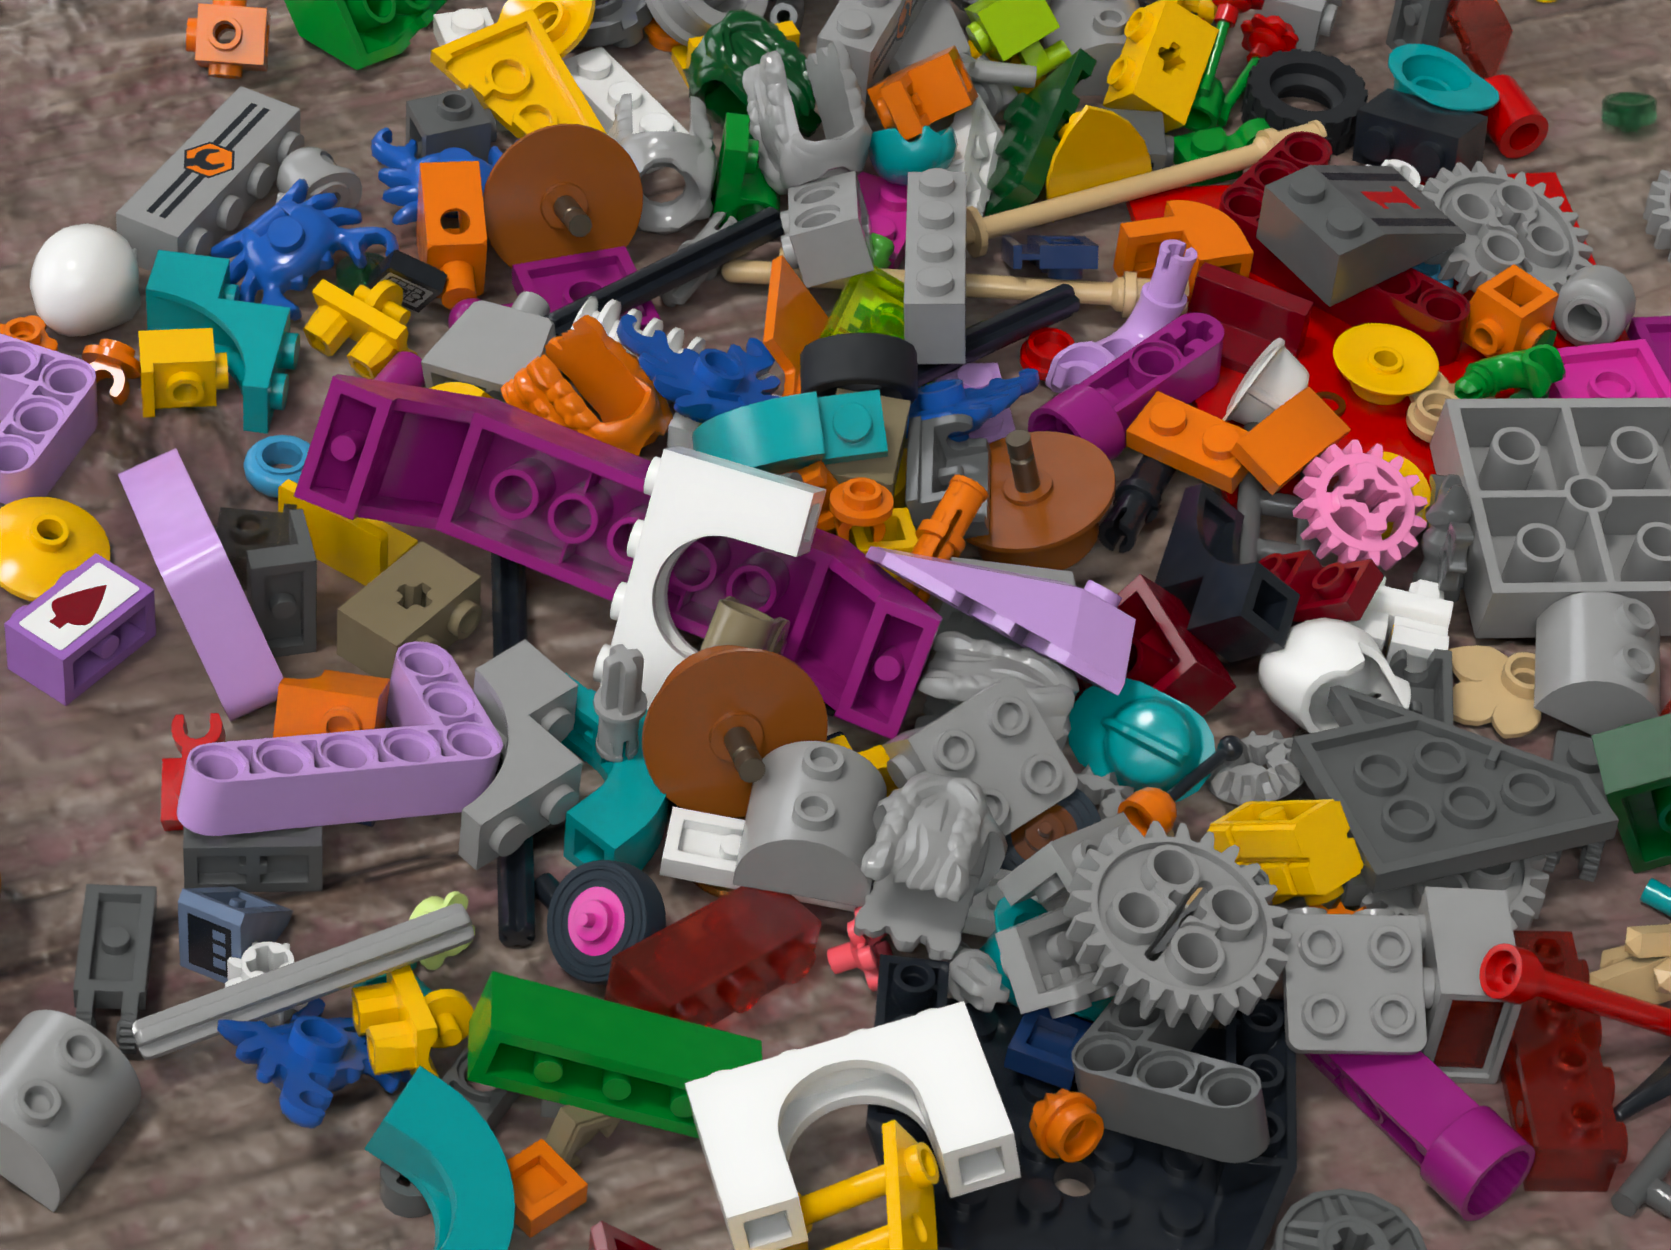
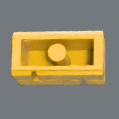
M1334 799L1249 801L1212 822L1207 832L1214 833L1215 850L1222 853L1228 847L1236 845L1239 847V852L1235 863L1238 865L1258 863L1261 866L1260 869L1269 877V883L1276 885L1278 888L1272 899L1273 905L1290 900L1295 896H1303L1308 906L1332 901L1343 894L1344 888L1342 885L1359 875L1364 866L1354 838H1348L1347 836L1350 826L1341 802L1334 801Z

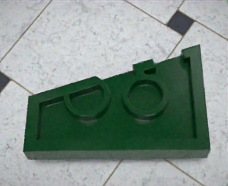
M1081 48L1028 95L1024 92L1018 94L1005 110L1003 119L1006 121L1003 137L1000 139L995 153L999 156L997 166L987 184V189L991 191L985 216L1029 205L1039 197L1047 178L1052 156L1059 145V142L1054 137L1060 131L1065 121L1075 113L1081 100L1072 93L1074 87L1081 80L1091 76L1097 60Z

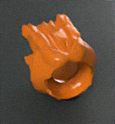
M585 315L572 324L574 330H568L565 333H561L562 336L552 338L544 346L546 355L537 356L525 368L519 370L515 374L514 379H510L509 382H506L500 388L505 402L509 405L639 457L643 447L655 442L659 435L664 436L668 432V426L673 419L667 400L656 390L653 381L640 368L638 357L626 352L622 344L609 337L603 325L596 318ZM560 371H562L565 375L568 376V378L572 381V383L577 388L579 393L599 413L602 422H600L596 415L587 407L583 399L573 389L572 385L562 376Z

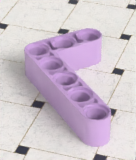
M0 333L1 503L8 504L22 498L46 497L96 430L98 425V405L95 369L89 363L82 359Z
M174 448L119 473L118 476L155 563L230 722L277 701L278 686L283 679L282 673L177 449Z
M409 642L398 648L390 678L386 715L393 727L198 745L189 752L176 811L177 817L184 827L194 833L205 836H223L462 812L463 808L476 800L495 779L503 743L475 693L447 650L428 642Z

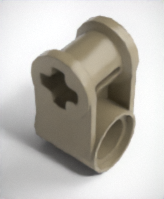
M728 596L726 599H719L700 651L720 645H737L767 650L780 655L789 632L790 621L782 617L773 619L759 610L741 604L740 600Z

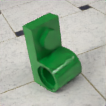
M726 113L717 160L716 178L711 192L713 210L709 216L710 219L716 212L726 213V218L718 226L719 229L730 216H733L737 221H741L768 207H774L780 213V195L767 184L759 168V163H757L759 140L749 139L750 115Z

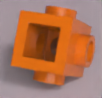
M213 0L212 4L198 3L197 18L188 17L186 51L195 52V61L199 67H208V76L242 79L243 70L267 72L271 15L267 8L246 7L247 0ZM225 32H236L231 42L226 44L219 43L220 37Z
M1513 264L1476 288V292L1469 302L1471 311L1463 341L1487 358L1532 348L1544 332L1551 329L1559 294Z

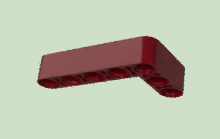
M1293 132L1285 136L1224 191L1221 196L1219 210L1235 221L1253 250L1251 273L1293 295L1314 302L1313 305L1353 327L1367 323H1385L1410 330L1429 343L1437 355L1439 366L1449 365L1457 359L1471 311L1470 303L1458 291L1410 268L1329 307L1256 238L1265 186L1309 165H1330L1332 146L1328 140L1312 132Z

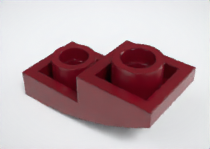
M1310 549L1282 555L1280 553H1273L1259 561L1261 565L1300 594L1293 621L1305 622L1318 618L1338 619L1345 622L1359 621L1385 577L1372 559L1344 564L1336 562L1322 567Z

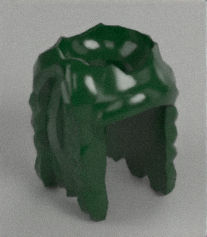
M745 9L729 11L721 22L708 29L699 45L691 54L689 68L683 69L689 85V98L690 96L699 97L705 103L706 113L724 129L727 112L748 115V95L743 88L742 82L744 71L753 65L759 64L762 55L777 50L784 63L787 86L794 105L801 135L804 137L812 136L822 123L821 117L814 111L816 100L806 69L805 60L807 57L801 53L795 42L786 39L776 24L768 22L762 16ZM749 133V139H754L753 136Z

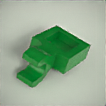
M1256 118L1242 124L1230 136H1227L1221 126L1174 136L1173 162L1177 165L1251 145L1258 131L1271 127L1265 119ZM1243 170L1189 184V186H1207L1237 179L1242 176Z

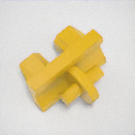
M322 279L313 289L312 294L318 309L303 328L308 343L312 348L326 356H333L349 337L357 342V344L348 353L347 359L350 366L366 379H374L398 352L408 351L417 355L416 352L407 347L409 332L405 325L410 319L411 312L402 307L403 289L400 285L391 280H383L372 289L365 285H359L352 296Z
M410 965L386 973V983L352 988L353 1024L358 1036L367 1035L369 1062L375 1075L409 1070L413 1076L418 1067L422 1066L439 1078L429 1055L431 1047L447 1048L455 1046L469 1034V1021L474 1012L469 999L462 992L454 989H439L423 996Z

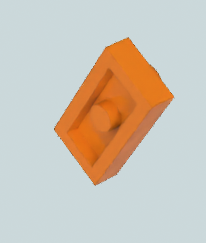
M1159 391L1154 394L1126 430V447L1230 494L1234 492L1249 472L1230 452L1236 442L1249 431Z

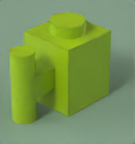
M978 0L964 9L971 21V24L965 27L967 34L981 55L988 52L990 57L1004 62L1017 54L1022 65L1037 66L1036 80L1061 66L1072 56L1063 40L1057 41L1046 49H1043L1039 41L1060 28L1046 0ZM1012 86V87L1015 89L1016 92H1018L1019 90H1021V89L1024 88V87Z

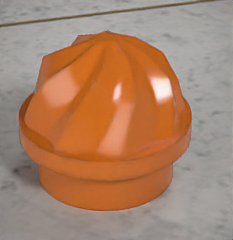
M1061 1089L1056 1094L1046 1093L1044 1099L1036 1102L1032 1108L1033 1112L1029 1124L1037 1147L1050 1158H1061L1068 1163L1080 1161L1097 1147L1104 1132L1103 1119L1097 1114L1094 1101L1084 1093L1071 1092L1066 1089Z

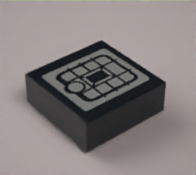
M394 250L371 270L366 286L372 289L383 280L395 282L403 289L402 306L419 313L443 292L447 274L399 250Z

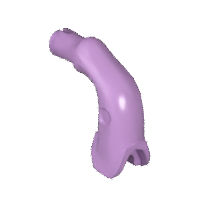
M1175 239L1163 241L1159 248V255L1151 281L1146 282L1142 286L1140 298L1126 322L1116 332L1102 340L1074 343L1061 350L1054 356L1051 362L1045 385L1053 392L1061 393L1070 386L1081 383L1178 318L1187 304V296L1184 292L1191 270L1197 259V251L1190 247L1186 249L1183 257L1186 243Z

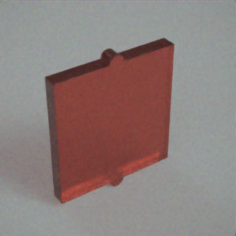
M1451 0L1445 15L1462 45V53L1467 55L1478 76L1483 79L1495 76L1513 31L1497 0Z

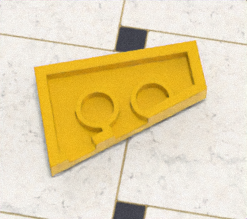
M532 8L431 50L430 62L461 89L471 88L484 109L489 108L494 118L517 138H522L535 130L557 124H579L606 133Z

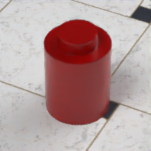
M1501 74L1484 79L1499 92V102L1493 108L1470 112L1488 116L1486 134L1505 157L1520 158L1530 154L1541 145L1547 136L1549 129L1547 119L1513 77Z

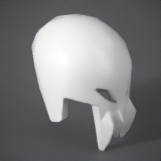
M88 223L63 228L46 240L36 255L30 279V290L36 313L50 329L58 334L74 337L109 330L131 320L141 305L138 290L139 267L137 263V249H132L123 236L110 228Z
M1318 618L1290 627L1284 649L1265 653L1260 657L1259 681L1262 689L1278 708L1309 733L1340 727L1327 707L1329 691L1332 686L1341 685L1371 697L1375 694H1381L1377 699L1409 710L1411 700L1409 682L1393 674L1381 649L1367 632L1343 620Z

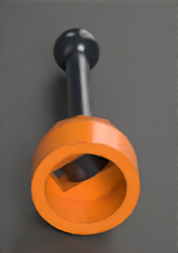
M1233 735L1223 737L1219 741L1217 751L1167 792L1154 787H1145L1135 791L1119 805L1118 814L1124 812L1130 823L1144 837L1152 821H1158L1167 835L1173 828L1177 818L1175 802L1223 762L1239 759L1244 750L1242 741Z

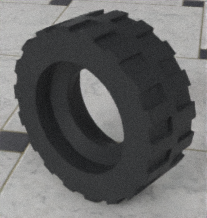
M1291 49L1285 52L1280 50L1272 52V55L1268 57L1263 56L1258 60L1257 65H1253L1250 69L1241 109V120L1244 124L1252 119L1263 118L1271 128L1277 131L1318 120L1327 132V137L1323 138L1328 140L1332 146V155L1335 154L1337 156L1344 153L1347 147L1351 148L1354 145L1358 109L1367 103L1368 90L1364 88L1365 81L1355 73L1356 70L1350 65H1345L1340 62V59L1332 55L1329 57L1321 54L1322 52L1313 50L1311 52L1301 51V49ZM1286 97L1306 98L1324 105L1328 110H1302L1292 107L1280 99Z

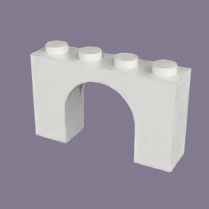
M682 446L665 448L662 457L655 456L649 465L644 482V494L651 496L645 520L638 519L635 522L628 541L627 556L634 558L628 583L621 582L618 585L611 604L610 618L617 621L611 645L604 644L601 648L594 667L593 680L601 683L600 687L602 686L603 662L610 655L611 647L623 644L627 649H638L644 658L642 691L646 694L648 710L671 671L684 659L698 652L681 636L674 625L668 607L667 591L669 578L680 555L692 543L706 536L730 537L794 557L810 552L827 489Z
M964 1001L941 1008L927 1009L917 1015L874 1028L859 1029L846 1036L806 1048L787 1050L772 1058L731 1070L716 1071L707 1077L685 1083L695 1126L734 1250H779L809 1241L799 1196L788 1165L790 1153L799 1136L809 1125L825 1114L843 1107L860 1104L887 1106L899 1110L914 1119L923 1128L930 1140L950 1198L1021 1177L1014 1132Z

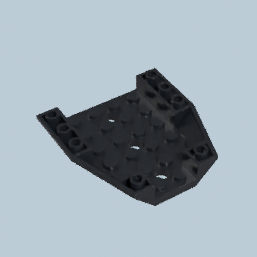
M880 954L874 1027L917 1015L927 1009L941 1008L960 1002L954 998H947L950 962ZM1260 998L1253 1012L1248 1016L1237 1010L1229 1025L1224 1026L1219 1021L1218 1028L1209 1027L1190 1051L1245 1066L1255 1071L1260 1077L1270 1143L1259 1157L1241 1163L1221 1162L1105 1128L1097 1147L1084 1159L1068 1163L1061 1158L1048 1157L1037 1147L1029 1126L1033 1112L1032 1108L1036 1102L1044 1099L1046 1093L1056 1094L1063 1088L1004 1067L1008 1046L1024 1014H1021L1019 1008L1014 1005L995 1003L992 1012L985 1013L975 1008L972 1004L965 1003L1014 1132L1021 1177L950 1198L938 1165L939 1181L937 1184H934L938 1250L1264 1249L1297 1170L1296 1053L1291 1051L1286 1044L1284 1000L1272 998L1264 1000ZM1074 1013L1069 1014L1072 1017L1084 1020L1092 1024L1094 1023V1021L1082 1018ZM1073 1083L1071 1092H1078L1077 1083ZM867 1105L866 1129L878 1166L884 1164L882 1124L892 1120H896L918 1143L924 1142L936 1159L927 1134L914 1119L899 1110L887 1106ZM1063 1179L1078 1180L1089 1188L1090 1193L1083 1196H1070L1061 1192L1055 1183Z

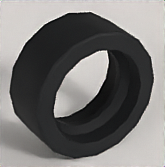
M861 332L836 334L819 338L807 344L800 354L801 393L816 391L817 397L836 395L837 388L857 392L880 390V396L911 401V404H913L918 396L917 352L913 344L899 337Z

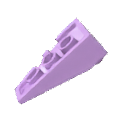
M870 546L865 558L1018 645L1030 648L1038 655L1053 659L1075 672L1078 679L1117 696L1121 692L1125 684L1136 619L1117 609L1122 597L1092 580H1088L1083 589L1063 581Z

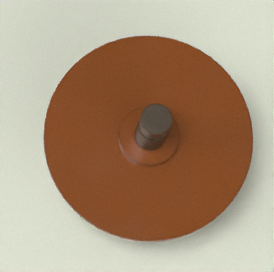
M557 124L535 130L511 145L502 154L489 174L483 192L487 237L495 252L510 268L515 264L621 246L627 247L637 230L643 208L642 182L637 167L627 151L615 139L595 128L579 124Z
M1019 429L1010 432L1004 438L989 443L991 449L989 534L964 540L977 546L982 559L990 562L1065 570L1083 559L1095 545L1099 534L1098 522L1108 511L1115 496V473L1106 454L1083 438L1050 431L1028 432Z
M720 645L706 648L690 655L679 663L665 679L661 689L653 699L645 717L642 730L644 761L655 785L661 793L666 794V797L683 809L731 818L745 817L752 784L760 780L765 774L766 769L762 759L767 754L781 746L794 742H826L828 731L826 706L820 691L811 677L799 665L782 655L767 650L737 645Z

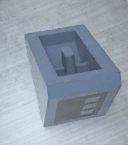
M233 886L182 889L178 900L180 966L225 984L228 981L227 960L229 957L241 959L244 952L255 941L258 943L276 942L289 924L293 910Z

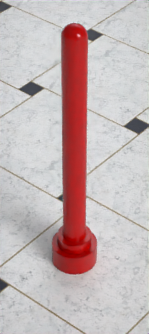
M1501 943L1491 948L1481 963L1479 973L1480 984L1485 994L1491 998L1517 1005L1539 997L1671 1037L1670 1008L1544 970L1537 956L1530 950Z

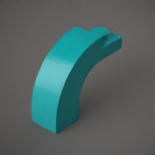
M880 390L817 397V392L815 391L769 399L715 416L697 427L692 434L693 450L776 475L802 469L820 460L827 465L888 457Z
M568 675L578 684L575 723L573 730L560 743L591 765L605 782L596 791L566 812L563 857L576 867L592 861L612 860L624 862L642 870L655 854L664 836L669 799L666 797V794L661 793L653 782L643 757L642 730L648 710L646 709L645 715L639 720V748L637 754L628 760L625 755V741L622 752L623 761L618 763L608 761L597 753L595 747L599 725V716L595 713L593 706L596 691L587 689Z
M419 1066L364 1149L405 1176L421 1192L430 1208L434 1221V1250H508L514 1227L515 1200L511 1173L504 1152L489 1125L474 1106L443 1080L422 1066Z

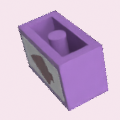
M95 553L76 569L64 573L54 586L29 605L18 608L10 619L4 623L8 669L64 706H67L156 635L154 589Z

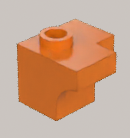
M324 670L322 675L315 678L294 679L283 677L278 686L273 738L385 728L390 679L332 670Z

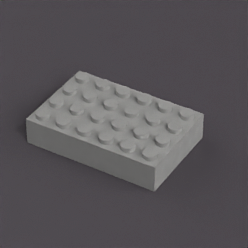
M1671 398L1446 399L1429 446L1436 475H1459L1469 498L1472 514L1468 524L1474 534V541L1472 545H1469L1467 552V573L1464 574V593L1475 638H1536V619L1547 607L1564 597L1592 591L1615 593L1643 602L1654 614L1659 626L1660 636H1671Z

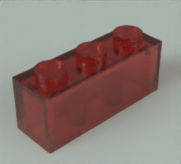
M741 886L612 957L604 1000L710 1027L734 1012L744 1013L748 1011L761 997L785 983L789 985L795 984L804 978L816 960L815 949L822 921L790 894Z

